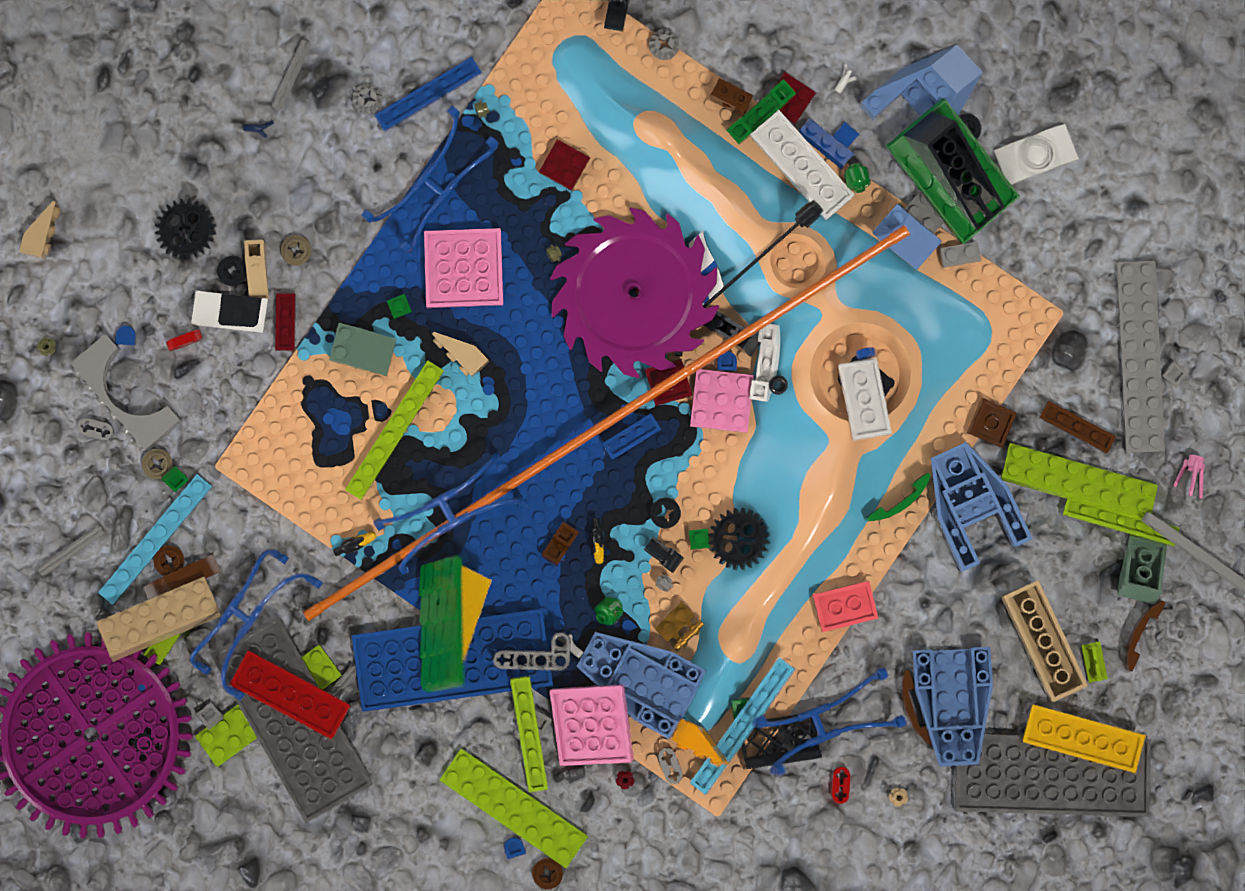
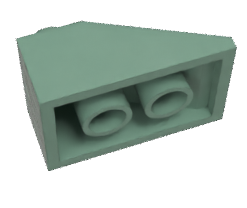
M339 323L329 360L332 363L387 376L397 339Z
M1132 535L1129 536L1119 578L1118 596L1151 604L1156 603L1162 592L1167 545Z

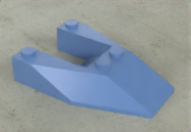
M954 45L902 68L861 103L860 107L874 120L897 98L902 96L921 117L943 98L947 100L953 110L959 115L983 72L958 45Z
M966 442L931 458L938 521L960 572L980 564L964 528L989 516L997 514L1012 548L1033 539L1009 487Z

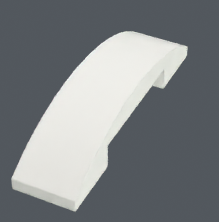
M769 324L759 330L758 342H761L757 372L755 380H752L749 399L768 402L772 393L769 390L768 383L773 376L777 375L780 356L779 325Z

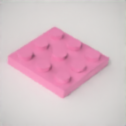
M697 370L690 427L748 433L751 399L749 397L754 375Z

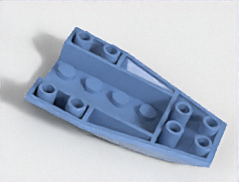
M596 632L577 665L597 686L624 684L628 715L635 721L668 739L675 732L680 719L684 718L706 673V670L671 651Z
M990 647L913 651L915 691L939 766L978 765L993 688Z

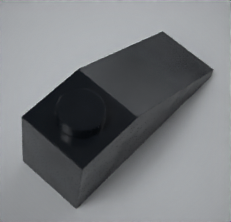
M718 311L712 321L703 325L725 341L745 329V327ZM753 334L736 345L735 348L751 357L761 342H758V337Z

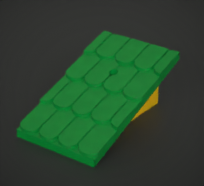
M457 556L421 565L419 596H421L420 624L422 625L420 658L422 659L421 687L423 691L428 693L464 686L463 662L492 581L462 566V559Z

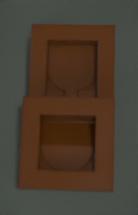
M562 522L541 557L557 567L579 532L565 522Z

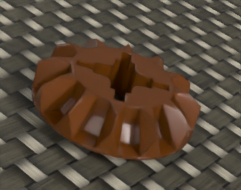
M174 546L162 547L156 552L154 557V566L163 576L183 568L185 563L183 553ZM165 554L170 558H175L172 562L173 567L170 565L162 566L167 561Z
M551 858L541 859L533 867L532 878L540 888L553 889L562 881L563 870L561 865ZM544 866H546V868H548L549 871L555 870V872L551 874V882L547 877H540L545 872Z

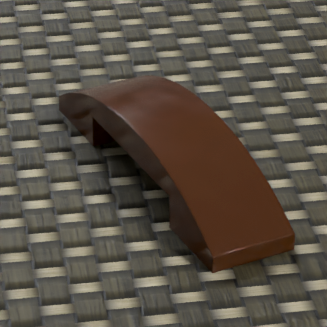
M210 555L159 578L143 588L150 600L202 577L208 579L220 573L221 570L214 555Z
M1158 601L1153 604L1135 624L1126 647L1125 667L1127 671L1133 672L1141 655L1135 652L1134 649L1149 618L1158 620L1166 602Z
M909 670L903 672L901 682V695L905 713L919 737L928 745H932L927 726H919L908 693L909 690L915 689Z

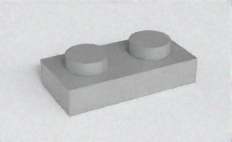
M978 242L939 249L943 268L981 261Z

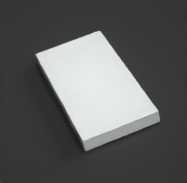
M877 358L839 364L838 369L853 441L892 434Z

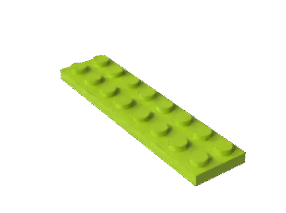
M1012 443L1008 446L1001 479L1009 483L1142 520L1146 512L1152 514L1158 485Z
M318 645L302 657L318 687L322 690L342 676L321 645ZM239 705L223 715L224 718L210 730L205 728L195 736L216 767L221 766L257 739Z
M462 748L440 778L442 783L565 868L568 867L588 838V835Z

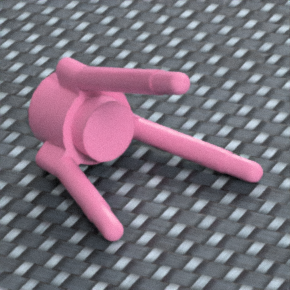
M1189 455L1188 460L1184 459L1183 467L1173 486L1176 487L1188 467V471L1193 472L1189 496L1193 494L1196 476L1199 473V498L1202 499L1204 458L1197 455Z

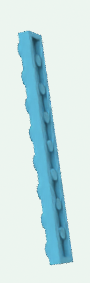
M197 474L98 593L112 605H115L155 557L156 552L165 545L213 486Z
M780 657L717 744V747L729 763L755 728L752 725V721L755 717L765 714L796 670ZM710 758L706 759L690 782V784L705 795L708 794L727 767L724 764H721L719 767L710 763Z

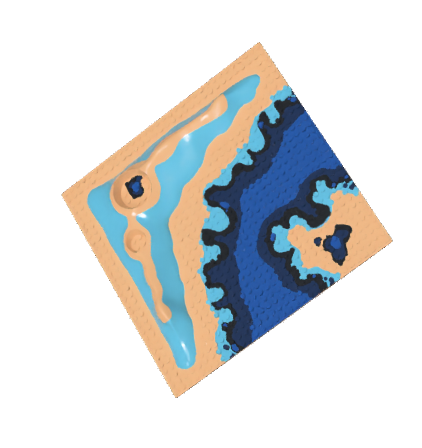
M541 0L459 117L453 140L445 156L438 164L437 169L430 176V179L442 189H445L465 168L490 150V146L485 143L490 136L499 143L497 149L470 170L458 182V185L441 206L432 213L411 253H405L399 246L404 240L411 244L423 218L439 195L424 184L416 194L414 193L405 204L390 215L215 465L218 471L332 550L340 547L341 542L345 539L367 534L368 532H375L377 537L373 542L368 543L352 554H341L342 557L365 573L448 519L440 505L429 511L426 510L415 516L384 524L385 528L380 531L374 526V520L399 516L423 507L427 502L465 483L492 458L491 455L498 452L503 461L501 464L496 466L494 462L474 482L458 492V495L447 500L450 509L456 515L650 390L645 369L651 366L639 361L635 362L634 368L640 376L635 378L624 375L608 356H604L602 358L603 371L600 372L589 362L583 338H577L573 349H569L564 338L568 311L563 309L554 318L552 317V301L565 285L567 279L561 277L551 281L550 278L558 264L579 253V248L565 246L566 242L577 234L603 232L604 227L593 221V218L609 215L626 223L633 224L635 218L629 210L631 207L645 211L660 229H665L667 227L666 214L668 213L680 223L685 246L704 231L707 246L719 267L725 286L796 223L795 213L808 202L751 137L738 144L726 131L742 116L709 100L718 79L721 77L681 50H678V53L669 60H660L654 57L649 49V41L655 32L628 14L626 15L623 32L604 29L608 0ZM660 41L661 47L659 50L664 47L669 48L668 41ZM753 99L746 113L749 112L756 104H758ZM479 100L482 103H487L489 113L486 114V118H478L474 104L478 103ZM451 130L444 138L440 146L437 148L433 156L430 158L426 166L423 168L419 176L416 178L414 183L411 185V187L404 195V197L411 191L410 189L421 177V175L426 171V169L431 165V163H434L436 161V159L440 155L441 151L443 150L447 142ZM557 139L591 158L573 191L539 174L540 168ZM814 148V150L822 157V159L846 184L844 172L848 169V166L850 165L846 164L842 169H840L826 156H824L821 152ZM871 180L870 186L865 188L866 191L862 193L852 191L855 196L828 220L825 221L821 216L808 228L805 226L796 227L706 308L719 305L718 312L741 326L748 327L880 242L872 233L898 203L904 208L908 205ZM939 227L934 234L942 242L917 270L888 247L770 323L779 325L780 356L777 375L783 376L787 380L788 387L783 394L776 395L771 393L768 402L751 399L748 433L690 427L696 372L687 377L692 396L656 407L652 399L492 502L517 499L522 496L527 504L526 507L520 509L518 504H509L471 516V519L447 531L419 549L406 563L409 572L402 575L397 566L402 562L400 561L374 579L420 610L421 596H419L421 565L457 556L462 559V566L492 580L479 617L543 609L549 651H552L553 637L559 632L571 634L573 643L583 654L595 632L671 651L706 670L700 688L683 719L703 727L717 745L734 721L731 699L750 698L779 657L796 670L769 706L764 716L766 719L789 716L850 627L846 626L821 632L813 594L865 581L870 582L872 593L874 592L936 501L931 458L965 442L971 448L974 446L978 438L968 434L967 431L981 398L1002 405L1063 316V311L982 255H980V262L943 268L939 249L961 245L962 243ZM501 228L503 305L427 308L424 231ZM550 244L554 247H559L562 256L559 257V262L557 260L552 263L549 259L546 248L550 247ZM632 289L629 295L631 297L638 296L639 289ZM405 294L412 313L394 319L387 301ZM339 323L397 339L387 376L332 363L329 360ZM701 326L690 333V337L704 340L703 344L693 351L683 352L682 357L675 356V352H669L665 355V358L670 362L682 358L683 365L686 367L725 340L705 326ZM436 332L476 346L489 360V363L474 377L470 374L466 376L459 369L461 365L456 360L453 363L446 355L448 351L444 347L440 349L433 341L435 337L432 333ZM760 345L751 357L735 347L728 350L734 353L737 358V371L720 372L754 375L753 380H755ZM873 347L875 348L876 356L869 359L877 358L892 434L853 441L838 365L861 361L857 360L856 352L863 348ZM718 357L700 369L717 371ZM430 361L444 370V373L364 498L360 500L345 490L426 362ZM779 381L775 383V388L780 387ZM651 413L661 430L612 460L602 443ZM925 473L931 475L921 495L906 509L883 520L866 522L864 518L879 507H883L887 512L915 490L910 484ZM660 498L673 499L680 507V519L671 528H660L651 520L650 509L653 503ZM662 505V513L657 516H664L669 521V514L674 510H666ZM734 508H737L740 513L741 508H745L746 513L750 509L753 511V515L756 513L760 515L758 520H765L762 526L769 527L765 533L771 534L770 537L766 538L771 544L765 545V548L769 550L768 552H762L765 558H757L759 564L752 562V568L745 565V570H741L740 566L737 570H733V565L730 568H726V562L722 565L719 564L721 558H714L717 552H710L714 545H710V548L691 550L689 530L708 529V534L714 533V530L710 527L717 526L714 520L720 521V514L727 516L726 510H730L733 513ZM592 518H600V527L603 528L605 533L606 551H604V561L601 564H597L594 554H591L589 532L593 528ZM562 522H565L579 533L556 567L542 558L541 555ZM734 523L728 526L729 533L735 530ZM749 526L747 528V535H751L753 533V526ZM723 536V539H733L738 542L740 540L753 543L756 541L755 539H746L741 536ZM653 537L684 557L674 573L659 564L658 560L644 551V548ZM731 542L726 544V552L732 550ZM747 545L744 547V554H749L751 546ZM662 575L670 577L673 588H670L668 592L659 589L655 585L657 576L662 577ZM605 597H615L623 605V615L612 625L600 623L596 619L595 607ZM683 602L695 615L690 621L695 624L700 620L704 626L700 629V633L697 636L694 635L687 642L688 645L685 648L682 647L677 652L672 647L677 640L673 637L667 642L654 628ZM685 625L678 634L682 637L689 628ZM556 639L557 645L563 647L564 645ZM570 652V664L567 668L551 670L553 686L532 689L551 701V689L597 685L577 667L581 657L578 658ZM561 655L557 656L556 663L559 666H564L566 658ZM628 715L634 760L668 782L658 756L662 749L671 748L677 756L683 776L679 783L669 784L715 816H720L752 770H743L741 747L708 794L705 795L690 784V782L708 757L700 758L693 755L694 751L689 748L686 751L677 747V743L672 741L673 735L668 739L640 724ZM762 727L760 730L770 736L775 727ZM753 729L750 735L748 736L749 739L756 732L755 729ZM778 729L776 730V732H775V733L773 734V736L771 737L772 739L774 738V736H775L776 733L778 732ZM758 732L752 741L762 747L767 738ZM770 740L768 741V743H767V744L765 745V747L763 748L764 750H765V749L767 748V746L770 744V742H771ZM751 743L746 748L747 757L755 756L759 751ZM666 751L662 757V760H667L668 765L671 764L670 758L672 754H668ZM670 767L671 774L669 778L677 780V776L680 775L679 772H675L673 767Z

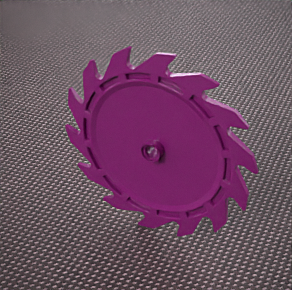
M630 207L629 210L635 218L633 224L626 223L609 215L593 218V221L604 227L602 233L577 234L566 242L565 246L579 248V253L558 264L550 280L561 277L567 279L565 285L552 301V317L554 318L563 309L568 311L564 338L569 349H573L577 338H583L588 360L600 372L603 371L602 358L608 356L624 375L639 378L640 376L634 368L635 362L639 361L660 371L676 368V365L665 358L667 353L693 351L703 344L704 340L693 339L690 337V333L712 321L719 305L710 308L703 307V302L717 284V268L715 267L707 276L701 275L705 248L700 236L697 235L693 246L688 248L685 246L680 223L668 213L666 214L667 227L660 229L645 211ZM632 289H639L638 296L631 297L629 295Z

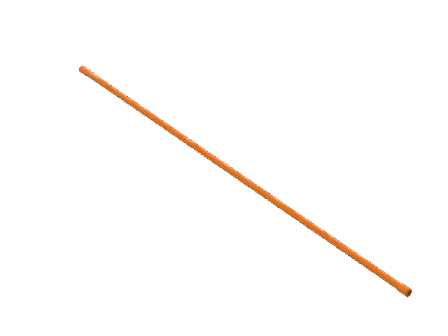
M905 225L890 233L888 237L454 515L455 518L466 512L491 504L888 247L900 242L910 235ZM446 520L321 602L303 611L306 619L311 621L327 608L402 561L423 539L449 521ZM440 534L437 535L436 537H434L433 539H431L429 542H427L425 545H427L428 543L432 542L433 540H435L436 538H438V537L441 536V535H440Z

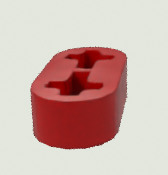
M200 329L193 330L166 341V345L169 351H174L202 340L203 337Z
M845 767L836 768L832 776L831 795L832 799L839 804L847 802L850 794L851 776L849 770ZM840 770L847 774V778H843V784H839L840 779L836 777ZM839 786H842V792L846 796L842 797V800L839 801L835 793H838Z

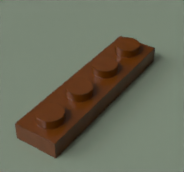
M1047 401L1039 416V419L1108 454L1117 437L1050 401Z

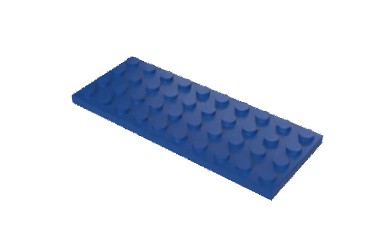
M543 609L479 617L463 662L464 686L429 693L423 691L421 687L422 659L420 658L422 625L352 635L362 712L512 691L511 678L529 675L532 688L553 686L551 670L501 669L496 667L493 661L495 654L501 650L549 651ZM502 654L498 661H501L503 665L506 661H512L511 665H514V654H511V658H504V654ZM521 654L517 657V662L520 665H525L527 657ZM539 655L536 661L539 665H545L547 659L544 655Z

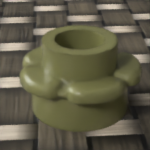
M479 100L478 103L474 104L478 118H486V114L489 113L487 103H482Z
M550 244V247L546 248L547 255L552 263L557 260L559 262V257L562 256V253L558 246L554 247Z
M44 337L41 339V342H38L37 349L43 356L52 355L56 351V342L53 339Z

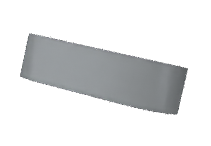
M84 418L78 423V431L88 437L108 441L115 434L114 428L104 422ZM87 422H89L90 426L95 427L94 431L87 430V432H85V429L82 428V425H86ZM108 427L107 430L110 431V434H106L103 437V434L98 432V428L105 429Z
M664 748L658 756L666 780L671 784H677L682 779V769L674 750ZM666 751L668 754H672L670 765H668L667 760H662ZM670 767H673L675 772H679L680 775L677 776V780L669 778L671 774Z

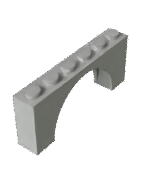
M104 334L70 363L74 367L72 372L78 378L82 377L86 381L84 386L91 393L94 391L98 395L96 399L103 407L107 406L111 410L109 415L115 421L119 420L123 424L121 429L128 436L131 434L135 438L134 444L140 450L144 449L148 452L183 421L169 406L150 415L138 416L128 414L115 405L108 392L107 373L113 358L121 349L107 334Z

